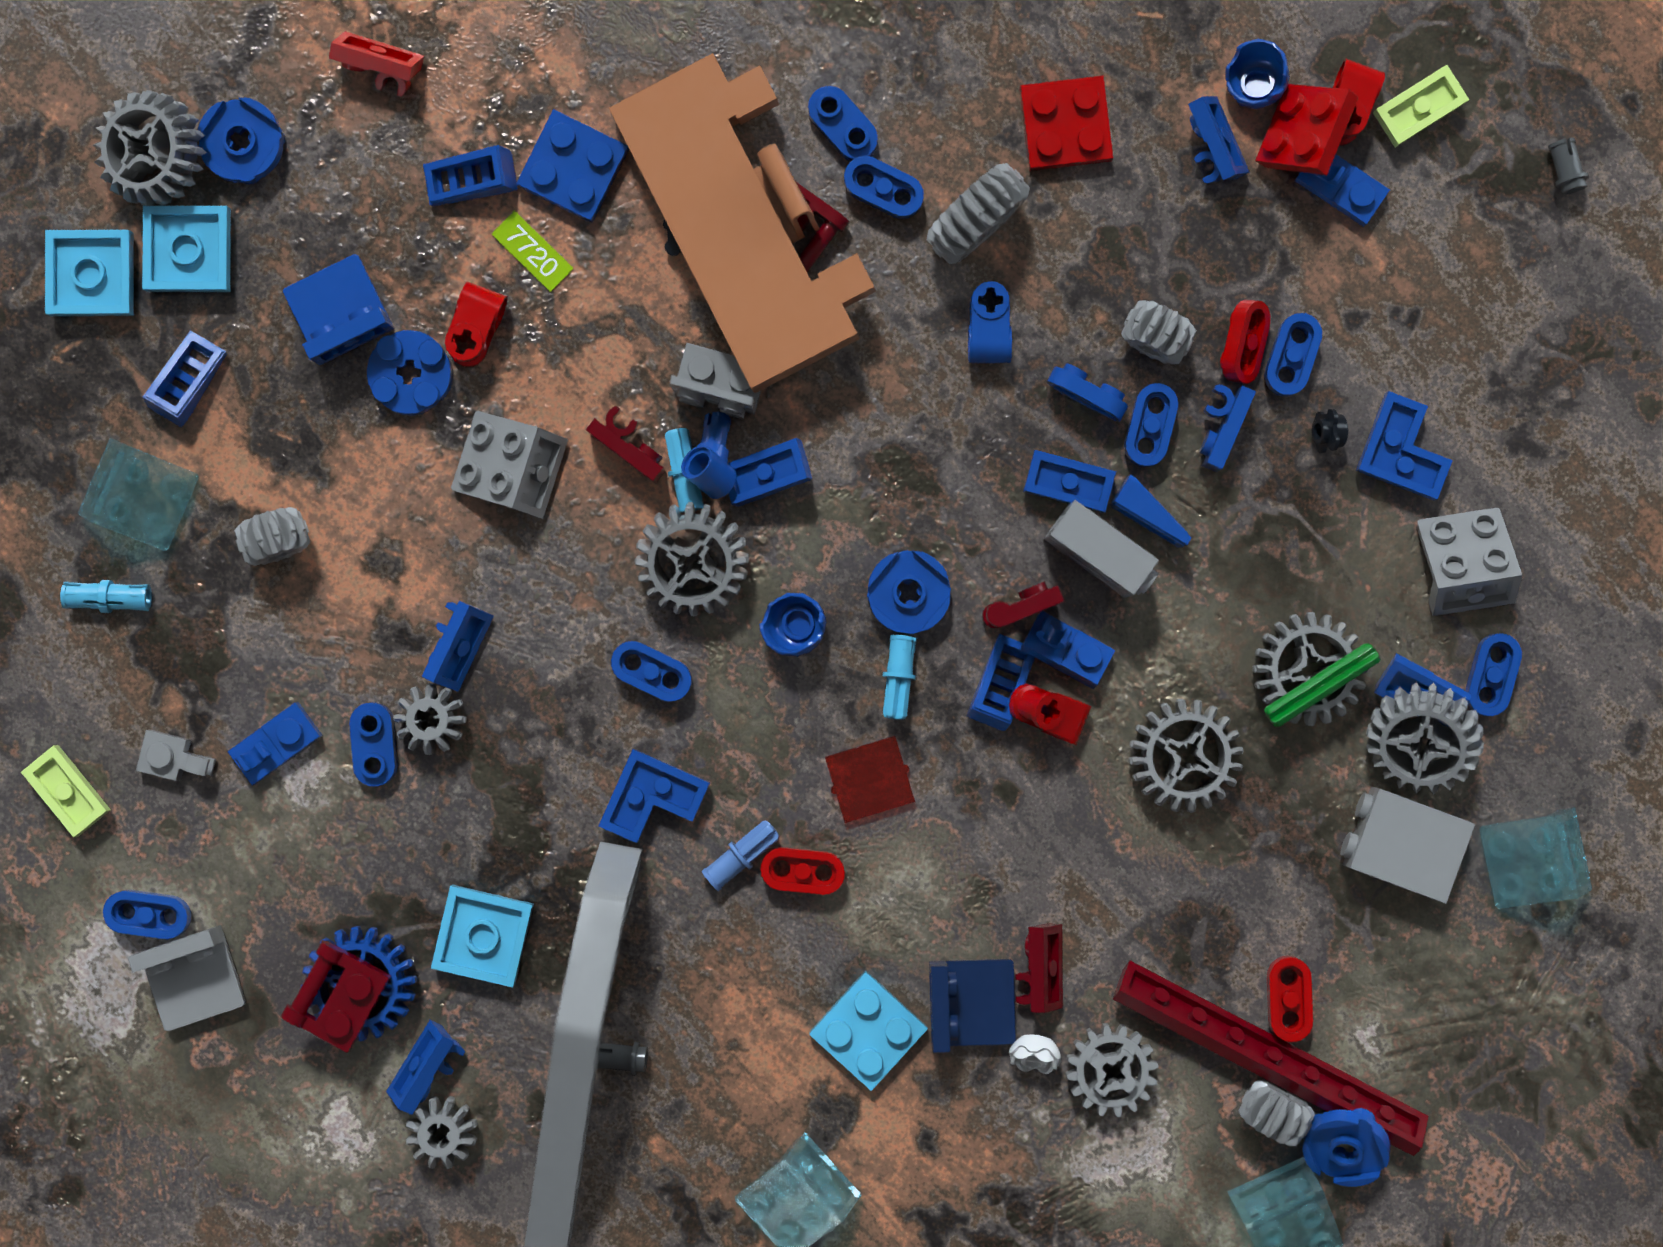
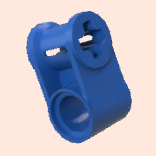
M983 282L977 286L970 300L969 363H1011L1012 329L1010 325L1009 294L1005 287L998 282ZM986 292H993V298L1001 302V304L995 306L992 313L986 312V306L978 303V300L984 298Z

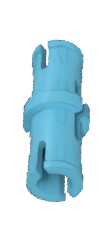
M101 580L100 583L93 584L63 582L64 585H62L60 592L61 605L64 609L90 608L99 609L100 613H111L113 610L120 609L149 611L152 602V590L149 584L122 585L114 584L112 580Z

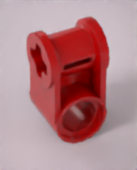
M1349 59L1343 61L1333 88L1349 89L1359 98L1347 125L1349 128L1345 130L1339 146L1348 145L1363 131L1385 79V72Z
M471 282L465 283L459 295L455 314L445 338L446 350L457 364L463 367H474L484 360L494 333L504 316L508 296ZM471 337L475 345L474 350L466 349L464 354H462V351L457 346L458 342H466Z
M1023 684L1016 688L1009 702L1010 712L1015 719L1076 746L1092 707L1060 693L1048 692L1031 684Z

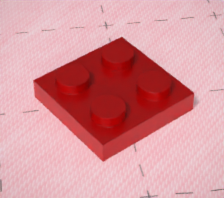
M1104 75L1020 85L1019 91L1029 171L1112 162L1113 150Z
M1288 84L1287 89L1279 100L1255 161L1265 168L1327 175L1359 96L1349 89Z

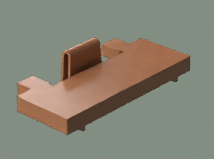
M712 53L609 107V110L750 388L754 393H757L859 340L860 338L845 307L876 292L857 253L818 273L819 278L811 282L792 243L805 237L797 221L799 216L806 214L814 230L817 231L820 228L795 182L783 154H781L776 144L768 145L758 152L757 155L761 165L753 169L732 128L739 123L742 125L780 105L761 66L728 82Z

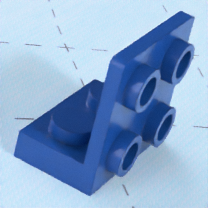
M353 254L283 289L284 296L307 341L302 345L308 358L318 365H322L395 329L361 258L357 254Z

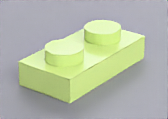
M1445 65L1378 107L1373 114L1396 148L1467 103L1469 98L1448 65Z
M53 745L21 771L22 775L73 838L79 837L111 811L59 745Z

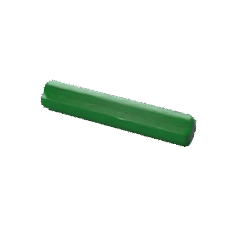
M1370 643L1361 645L1268 705L1264 709L1267 718L1275 727L1282 726L1378 664L1380 657Z

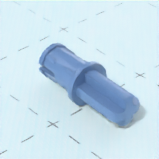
M762 821L736 844L730 842L728 844L730 849L701 872L708 882L717 891H720L726 883L747 867L750 870L753 867L751 863L775 844L780 836L768 821Z

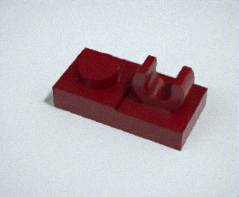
M617 406L612 407L607 412L606 426L594 418L586 431L656 484L666 472L659 465L663 457L645 443H642L637 448L630 442L627 443L622 439L636 432L638 422L633 419L626 428H617L614 421L621 412Z
M1046 923L1028 927L1025 953L1029 958V970L1031 971L1016 974V980L1027 981L1031 991L1029 995L1016 996V1002L1022 1005L1031 1004V1012L1047 1013L1062 1009V924Z

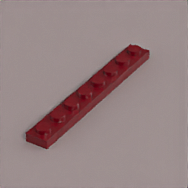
M1130 960L1123 968L1113 1000L1327 1112L1332 1110L1353 1111L1357 1108L1367 1109L1374 1114L1375 1121L1384 1128L1392 1146L1412 1156H1415L1422 1149L1429 1118L1428 1115Z

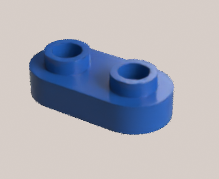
M824 86L817 89L810 97L808 104L809 117L812 123L846 160L852 161L860 156L871 157L876 150L878 141L877 131L873 124L841 89L834 86ZM831 100L836 103L837 109L832 113H826L821 108L823 102ZM856 131L861 132L865 137V140L858 145L851 143L849 140L850 134Z
M860 156L853 159L845 169L844 184L852 197L898 219L910 218L920 210L924 192L916 178L870 156ZM860 174H869L873 178L872 184L867 187L859 185L857 178ZM898 192H906L910 196V201L905 205H900L895 201L894 197Z
M1296 313L1288 317L1280 325L1264 374L1267 387L1276 395L1292 396L1306 386L1322 340V328L1316 318L1306 313ZM1294 329H1300L1304 332L1305 340L1303 343H1296L1292 339L1291 334ZM1285 368L1291 372L1292 380L1290 383H1284L1279 379L1278 373L1280 369Z
M1066 363L1063 369L1054 367L1047 380L1048 385L1109 419L1121 421L1128 408V405L1122 401L1125 396L1124 393L1105 383L1100 388L1086 381L1087 373L1071 364Z
M1160 383L1150 384L1143 388L1135 399L1125 438L1124 450L1127 458L1139 467L1154 466L1167 453L1178 410V398L1175 392L1167 385ZM1150 399H1158L1162 403V411L1160 413H1152L1149 410L1148 402ZM1147 439L1151 442L1152 451L1149 454H1143L1139 451V440Z
M1501 633L1491 634L1483 638L1476 648L1465 691L1471 694V701L1468 704L1469 709L1476 710L1478 715L1495 716L1502 713L1509 705L1522 659L1521 647L1512 636ZM1494 647L1500 648L1503 653L1502 659L1498 663L1494 662L1490 656L1491 650ZM1484 687H1487L1492 694L1490 701L1487 703L1482 702L1479 698L1480 690Z
M628 641L619 645L613 652L611 667L614 674L620 680L661 700H680L687 695L691 688L692 676L685 664L643 643ZM631 654H636L641 659L640 667L634 671L626 666V659ZM669 672L677 674L679 678L678 685L673 689L667 688L663 682L664 676Z
M375 702L362 704L353 711L350 717L353 770L357 779L363 784L373 787L381 786L390 782L398 769L395 723L391 711L385 705ZM369 715L377 720V728L372 732L367 731L364 727V720ZM372 757L377 758L381 763V768L376 774L371 773L367 768V763Z
M123 890L111 895L107 899L103 908V917L107 926L118 933L171 939L187 930L191 922V911L188 904L177 896ZM126 903L131 904L135 909V914L132 918H127L123 914V907ZM167 909H171L176 913L174 924H169L164 918V913Z

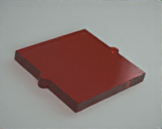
M895 736L825 756L834 785L831 787V792L837 795L845 823L915 802L907 776L909 766L903 763Z

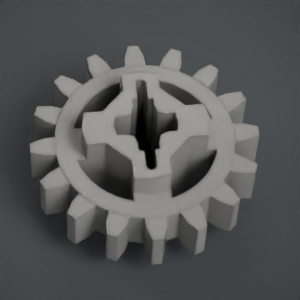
M1102 1023L1101 1034L1096 1035L1092 1029L1088 1028L1086 1033L1089 1040L1086 1043L1078 1039L1074 1040L1073 1043L1079 1052L1077 1055L1067 1054L1066 1059L1069 1063L1075 1065V1069L1065 1072L1067 1080H1077L1078 1083L1073 1085L1070 1090L1074 1096L1085 1094L1081 1102L1084 1108L1088 1109L1093 1103H1096L1098 1115L1104 1116L1107 1108L1111 1107L1116 1117H1121L1122 1106L1128 1105L1135 1112L1137 1111V1105L1134 1100L1138 1097L1146 1101L1150 1099V1096L1145 1091L1146 1085H1157L1158 1081L1149 1075V1071L1158 1068V1063L1156 1060L1146 1059L1153 1051L1150 1044L1138 1046L1142 1038L1139 1032L1135 1031L1130 1037H1127L1125 1025L1120 1024L1116 1033H1113L1107 1023ZM1105 1043H1120L1110 1050L1100 1051L1096 1048ZM1135 1054L1139 1062L1137 1079L1131 1074L1130 1064L1134 1060L1133 1056ZM1086 1061L1093 1067V1077L1090 1079L1089 1085H1087L1084 1077ZM1106 1063L1110 1065L1117 1063V1067L1121 1072L1117 1077L1112 1074L1106 1077L1103 1066ZM1120 1089L1126 1091V1093L1120 1096L1106 1097L1109 1091Z

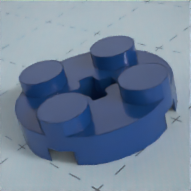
M238 98L227 102L223 100L214 104L204 114L199 123L198 130L205 135L199 140V147L207 152L201 155L202 160L212 172L224 180L233 183H257L261 178L267 176L280 161L285 142L284 132L274 114L256 100L250 98ZM245 130L249 131V146L246 149L241 148L239 151L232 150L235 143L231 140V136L234 133L241 135Z
M404 330L384 336L377 342L376 348L372 351L368 360L367 380L373 396L391 411L402 415H420L431 410L430 408L436 406L440 400L442 401L447 396L452 385L453 367L444 348L433 338L419 331ZM407 362H414V367L421 370L420 377H414L412 384H405L404 377L399 375L400 368L406 367Z
M905 550L888 555L876 565L869 578L867 598L873 615L883 626L894 632L915 634L932 628L943 618L950 604L951 587L947 572L935 558L924 552ZM914 581L919 585L916 592L920 598L916 603L908 600L904 604L899 600L901 591L897 587L901 582L909 585Z
M1357 1108L1353 1111L1332 1110L1322 1114H1315L1311 1122L1312 1126L1307 1135L1304 1136L1303 1156L1309 1168L1319 1176L1322 1171L1326 1175L1333 1177L1334 1184L1346 1187L1363 1186L1378 1179L1380 1171L1387 1167L1389 1163L1391 1145L1386 1131L1375 1121L1374 1114L1363 1108ZM1347 1144L1353 1146L1354 1150L1353 1152H1347L1344 1147L1336 1146Z

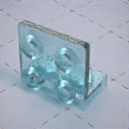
M110 437L77 514L91 523L166 551L170 547L199 476L195 472Z
M1575 807L1559 809L1547 816L1486 824L1480 827L1494 902L1497 908L1579 899L1592 890Z
M805 1132L792 1143L775 1165L742 1189L735 1196V1201L777 1247H809L842 1223L862 1194Z
M1304 1157L1228 1191L1230 1200L1248 1232L1253 1247L1343 1246L1342 1238L1325 1193Z

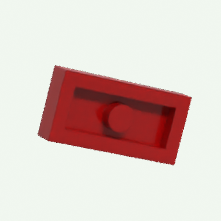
M344 31L331 42L329 59L342 62L341 65L351 71L362 72L371 69L380 72L375 80V86L378 90H382L387 85L388 77L396 79L399 85L397 96L402 97L409 90L411 79L422 69L424 55Z

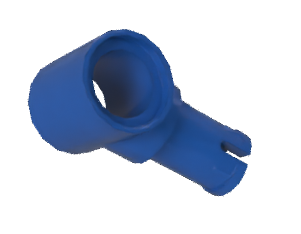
M712 412V415L708 413L704 416L702 440L700 444L687 453L681 465L683 476L712 499H719L731 491L736 481V471L728 464L729 450L726 448L731 418L722 412Z

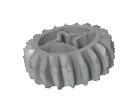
M150 90L143 91L142 94L136 92L128 93L127 101L122 99L114 101L116 112H103L107 124L106 126L96 127L97 131L102 134V140L93 144V146L97 150H101L102 155L94 163L99 167L105 168L100 178L105 182L112 183L110 191L117 195H122L123 199L127 202L141 203L143 206L171 204L172 197H184L183 186L191 187L196 185L191 176L192 172L204 170L196 163L197 156L207 153L203 148L197 147V142L205 136L201 131L194 129L199 119L195 118L194 115L187 114L189 107L182 102L176 101L173 96L164 93L158 94V92ZM157 116L152 124L147 123L142 130L137 128L146 119ZM156 168L162 170L153 179L146 182L143 181L145 176L152 174Z
M1003 163L991 168L974 184H971L964 193L960 194L949 205L946 211L940 215L929 229L926 240L933 246L934 252L940 258L943 257L949 264H954L975 251L1027 199L1030 187L1023 181V176L1016 169L1013 170L1007 163Z
M688 502L685 507V515L681 514L676 505H672L669 508L670 520L664 514L657 513L654 517L657 527L647 524L643 529V533L648 539H639L636 548L645 554L636 556L635 565L646 568L639 573L638 580L640 582L652 581L646 590V594L653 596L660 592L662 594L658 602L660 607H665L669 600L675 602L673 608L675 614L681 613L683 605H689L690 615L693 617L697 616L700 604H703L708 614L713 613L715 610L714 599L723 606L728 605L730 598L727 592L737 595L740 592L741 586L736 580H745L748 571L739 565L749 562V554L738 551L746 545L747 541L745 537L731 538L737 532L739 526L734 522L724 527L722 524L726 513L720 511L715 519L708 517L711 506L707 504L703 506L701 514H695L694 503ZM684 529L702 531L696 539L691 541L683 540L678 536L676 538L669 536L676 531ZM714 539L719 543L725 554V572L716 567L717 562L708 553L710 544ZM702 545L698 562L688 566L685 572L682 573L686 557L696 553ZM659 546L667 551L666 556L675 564L676 570L671 579L666 576L661 568L658 553ZM691 579H701L706 583L710 580L714 582V584L701 589L683 587Z
M1307 612L1304 617V626L1297 614L1290 615V630L1284 623L1276 622L1274 628L1279 637L1276 638L1269 633H1265L1262 636L1263 641L1271 646L1270 650L1261 648L1255 650L1256 656L1266 659L1265 665L1252 666L1253 672H1265L1266 677L1264 680L1255 682V688L1265 689L1269 687L1271 690L1262 698L1263 703H1273L1287 694L1282 686L1283 684L1296 681L1304 683L1310 679L1311 676H1292L1293 673L1302 671V668L1307 666L1308 657H1310V663L1328 662L1327 665L1318 667L1319 670L1313 672V676L1352 652L1350 646L1358 641L1359 637L1357 634L1348 635L1343 639L1341 636L1345 632L1347 624L1339 622L1331 630L1332 616L1328 614L1323 615L1317 625L1315 613ZM1306 634H1314L1326 639L1333 645L1338 654L1325 657L1320 656L1315 651L1313 644H1309ZM1294 639L1296 645L1293 648L1294 662L1287 669L1278 672L1280 656L1284 648ZM1353 679L1334 691L1328 698L1325 697L1303 711L1305 725L1314 726L1317 713L1324 724L1331 723L1332 715L1330 709L1338 716H1345L1347 714L1346 708L1341 701L1344 700L1351 705H1356L1359 700L1350 691L1352 688L1364 690L1366 683ZM1302 713L1289 720V722L1297 724Z
M1417 682L1412 685L1410 694L1399 686L1395 690L1394 698L1385 695L1381 700V708L1376 707L1371 715L1372 722L1368 724L1366 731L1368 738H1370L1367 742V750L1369 753H1373L1372 762L1374 767H1384L1382 773L1384 779L1393 776L1398 777L1397 785L1399 789L1406 783L1413 784L1415 794L1421 790L1422 786H1428L1433 795L1438 791L1439 784L1451 790L1455 785V779L1465 782L1469 776V770H1475L1478 766V756L1483 753L1484 742L1481 740L1484 729L1482 724H1477L1478 714L1476 710H1467L1468 701L1466 697L1453 701L1454 692L1451 688L1442 695L1437 693L1435 683L1429 686L1428 691H1422ZM1419 716L1414 720H1404L1409 717ZM1437 719L1443 721L1450 727L1442 725ZM1424 728H1428L1427 738L1429 740H1427L1426 748L1422 749L1423 739L1420 737H1423ZM1437 757H1444L1442 759L1432 760Z
M1184 699L1176 700L1175 713L1172 712L1171 707L1167 703L1160 704V711L1163 718L1159 719L1155 713L1149 711L1145 716L1153 726L1150 729L1140 724L1135 727V730L1139 734L1144 735L1145 738L1143 742L1131 740L1129 743L1130 747L1141 749V756L1129 757V764H1142L1143 770L1135 772L1132 777L1135 781L1148 778L1149 782L1141 789L1144 795H1149L1156 789L1159 790L1154 800L1155 804L1162 806L1168 796H1170L1171 811L1178 812L1182 800H1185L1187 811L1193 813L1196 811V799L1198 798L1203 807L1209 809L1212 807V801L1209 796L1211 792L1221 800L1226 798L1225 791L1219 786L1222 782L1232 787H1235L1237 781L1227 776L1229 769L1241 771L1243 768L1242 764L1231 762V755L1243 754V747H1230L1229 741L1237 739L1240 734L1237 730L1223 732V729L1229 725L1231 720L1228 716H1223L1214 722L1213 719L1217 714L1218 708L1213 705L1209 706L1202 715V701L1193 700L1190 712H1187ZM1183 720L1197 722L1193 731H1189L1188 735L1180 741H1175L1161 734L1164 729L1176 722ZM1208 730L1213 735L1218 747L1217 766L1210 762L1203 754V745L1206 740L1205 735ZM1187 744H1191L1190 754L1195 757V760L1202 763L1203 767L1199 764L1185 762V767H1180L1181 757L1168 745L1187 749ZM1154 745L1163 750L1169 758V766L1165 772L1167 776L1164 781L1158 776L1153 764ZM1197 770L1210 777L1207 782L1195 789H1174L1178 781H1182L1184 776L1190 771Z

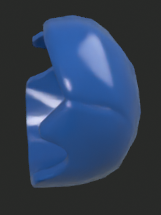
M1260 38L1240 44L1236 49L1233 59L1226 66L1225 79L1229 94L1240 106L1253 109H1261L1276 103L1284 94L1290 80L1285 53L1274 42Z
M786 593L768 604L763 621L759 624V629L768 647L780 655L799 657L810 653L823 639L826 629V616L820 604L806 594Z

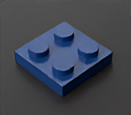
M553 109L516 184L519 188L593 224L629 151V147Z

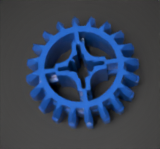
M360 926L351 928L350 940L343 929L334 933L336 944L329 938L323 939L346 951L361 950L359 958L373 966L375 962L373 955H375L384 963L391 975V984H387L381 996L387 997L389 1000L381 1012L369 1016L357 1038L358 1041H365L367 1039L368 1027L375 1038H379L384 1034L383 1024L391 1030L397 1027L398 1021L394 1014L405 1017L409 1013L408 1007L400 1000L413 1001L416 996L413 991L404 989V986L417 982V976L404 975L403 971L413 966L414 962L412 959L400 962L397 957L406 948L401 944L393 950L389 949L388 946L393 939V936L389 933L382 937L380 942H377L378 931L375 927L368 929L365 939H363ZM316 950L309 954V958L315 963L319 956ZM313 966L304 967L302 973L308 976ZM330 969L310 1008L318 1005L319 1009L323 1010L330 997L328 983H330L331 987H335L344 969L338 971ZM321 1011L316 1013L314 1016L318 1018Z

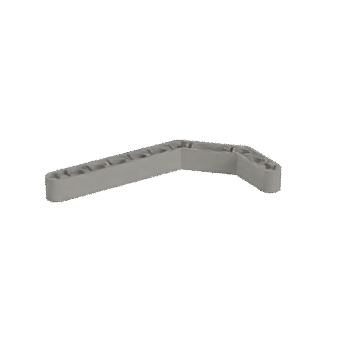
M600 842L585 886L555 1025L524 1247L570 1246L603 1025L624 923L638 879L642 858V849Z

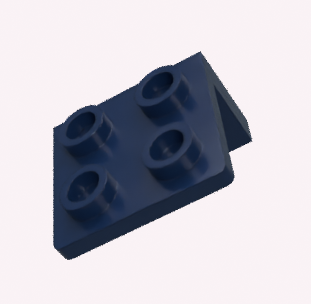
M1011 959L929 961L931 1046L933 1053L950 1052V1046L1013 1044L1016 1041L1014 963Z

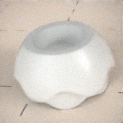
M1023 1035L1009 1049L1010 1064H1016L1023 1072L1037 1069L1043 1074H1049L1053 1069L1057 1070L1061 1063V1054L1053 1040L1044 1036Z

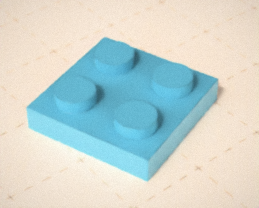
M143 206L142 289L144 291L230 292L231 209L228 206Z
M45 230V314L49 316H134V232L130 230Z
M451 885L431 969L513 988L516 984L534 904Z
M865 970L810 1030L809 1035L872 1091L927 1031L928 1027Z

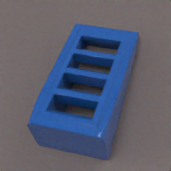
M500 145L423 164L429 204L431 206L494 196L518 189L512 153L509 149ZM477 165H480L482 183L477 181L475 169ZM460 168H463L466 185L461 188L458 172ZM443 171H447L450 191L444 192L441 176Z
M190 330L143 395L147 407L179 427H183L226 357V351ZM193 349L209 358L206 364H203L189 354ZM183 364L199 373L198 376L194 378L182 371ZM174 379L188 386L187 391L184 392L172 385ZM165 394L178 400L177 405L174 406L164 400Z
M1130 474L1124 480L1110 504L1111 508L1177 548L1187 546L1191 540L1188 532L1138 479Z
M998 634L971 701L967 717L1001 731H1005L1011 725L1013 720L1009 708L1011 695L1020 685L1026 684L1035 657L1020 649L1023 644L1022 642ZM1001 652L1022 659V665L1019 666L1001 659ZM997 668L1017 676L1015 682L995 674V669ZM989 685L1010 692L1009 698L988 690ZM983 701L1004 708V710L1002 712L987 705H984Z

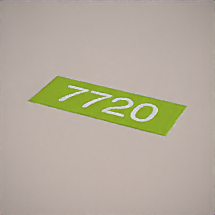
M515 210L492 233L550 292L574 269Z

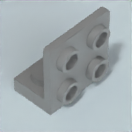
M686 343L678 376L672 375L669 383L674 393H677L676 396L679 397L680 402L703 408L705 401L718 405L719 412L740 419H744L745 412L755 415L761 390L757 393L752 391L734 355Z
M476 411L451 489L543 519L568 439L536 426Z
M1499 508L1418 520L1417 530L1433 577L1428 601L1432 616L1516 603L1523 575Z
M221 925L127 957L132 973L145 969L165 1031H171L240 1008L246 1004Z

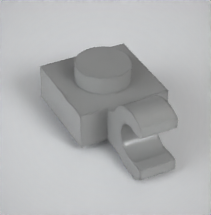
M146 730L136 771L174 781H181L183 771L201 776H212L216 759L188 752L191 743L190 739L155 730Z

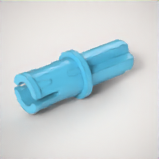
M687 428L669 430L665 433L672 470L668 472V476L673 477L679 510L681 513H685V507L688 502L694 503L695 511L700 510L705 505L703 504L701 490L686 479L681 472L683 459L693 449L689 430Z
M890 635L887 672H883V677L887 678L883 715L888 719L902 720L907 717L911 681L916 680V676L912 675L917 638L912 636Z

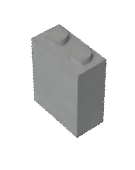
M1076 500L1067 505L1043 539L1124 598L1133 596L1135 593L1137 595L1140 593L1144 594L1159 574L1153 569L1159 561L1157 558Z
M1370 787L1369 793L1364 792L1357 803L1355 816L1359 817L1355 831L1354 833L1348 832L1343 841L1340 855L1345 858L1342 865L1446 904L1475 824L1386 790Z

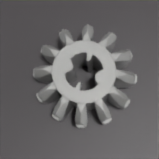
M1143 300L1138 301L1135 307L1130 310L1124 322L1125 326L1121 335L1128 342L1129 346L1136 348L1139 353L1145 354L1151 359L1159 360L1163 364H1179L1182 358L1187 355L1194 342L1193 338L1196 329L1189 319L1182 317L1178 314V311H1173L1166 305H1159L1155 301Z
M292 507L278 508L272 511L267 510L265 513L254 515L250 519L243 520L234 530L239 553H242L245 562L253 566L266 565L290 558L294 554L301 553L310 544L306 521L303 520L300 511Z
M428 683L425 688V696L418 687L410 689V695L414 703L405 698L399 699L398 705L407 710V713L394 715L393 721L398 723L406 722L407 727L399 730L397 736L401 739L411 734L413 735L408 745L410 750L415 751L423 742L425 755H432L435 751V741L438 747L445 752L450 749V743L446 735L455 740L462 738V733L453 728V724H464L467 722V717L462 715L454 716L453 711L461 708L463 702L459 699L449 704L447 703L452 693L450 688L445 687L437 697L435 683ZM435 709L438 715L434 716V718H439L438 726L425 728L422 723L426 722V720H421L422 713L431 712Z
M1265 1079L1257 1080L1249 1090L1247 1089L1238 1110L1245 1123L1254 1127L1255 1131L1261 1132L1267 1138H1272L1278 1143H1284L1288 1146H1296L1310 1130L1311 1122L1315 1116L1313 1109L1306 1101Z
M437 1096L431 1097L429 1099V1109L419 1104L414 1111L418 1119L413 1118L406 1122V1127L416 1132L406 1138V1145L413 1146L419 1144L420 1148L413 1157L416 1160H420L425 1153L430 1156L428 1160L429 1168L434 1169L440 1157L446 1169L452 1168L455 1162L454 1156L462 1161L466 1160L469 1152L465 1146H474L477 1143L478 1138L467 1132L476 1128L478 1125L477 1120L469 1119L464 1121L463 1117L468 1113L470 1107L465 1104L458 1111L454 1110L455 1097L449 1096L443 1108ZM444 1124L450 1131L439 1140L435 1137L434 1133L437 1128Z

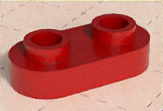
M1242 300L1231 313L1226 344L1220 359L1223 374L1230 382L1248 384L1259 373L1271 323L1269 308L1263 301Z
M777 847L770 850L764 856L761 863V876L768 886L776 890L826 895L839 889L845 877L844 865L840 858L827 851ZM779 860H784L790 865L789 873L784 876H780L774 871V864ZM823 864L828 865L832 870L831 877L826 880L819 879L815 873L816 868Z
M1281 956L1275 959L1267 971L1268 1023L1272 1032L1287 1042H1297L1308 1036L1313 1026L1311 971L1302 960L1294 956ZM1292 969L1295 975L1294 980L1289 984H1283L1281 981L1282 972ZM1289 1011L1294 1012L1296 1015L1294 1024L1285 1026L1282 1022L1283 1015Z

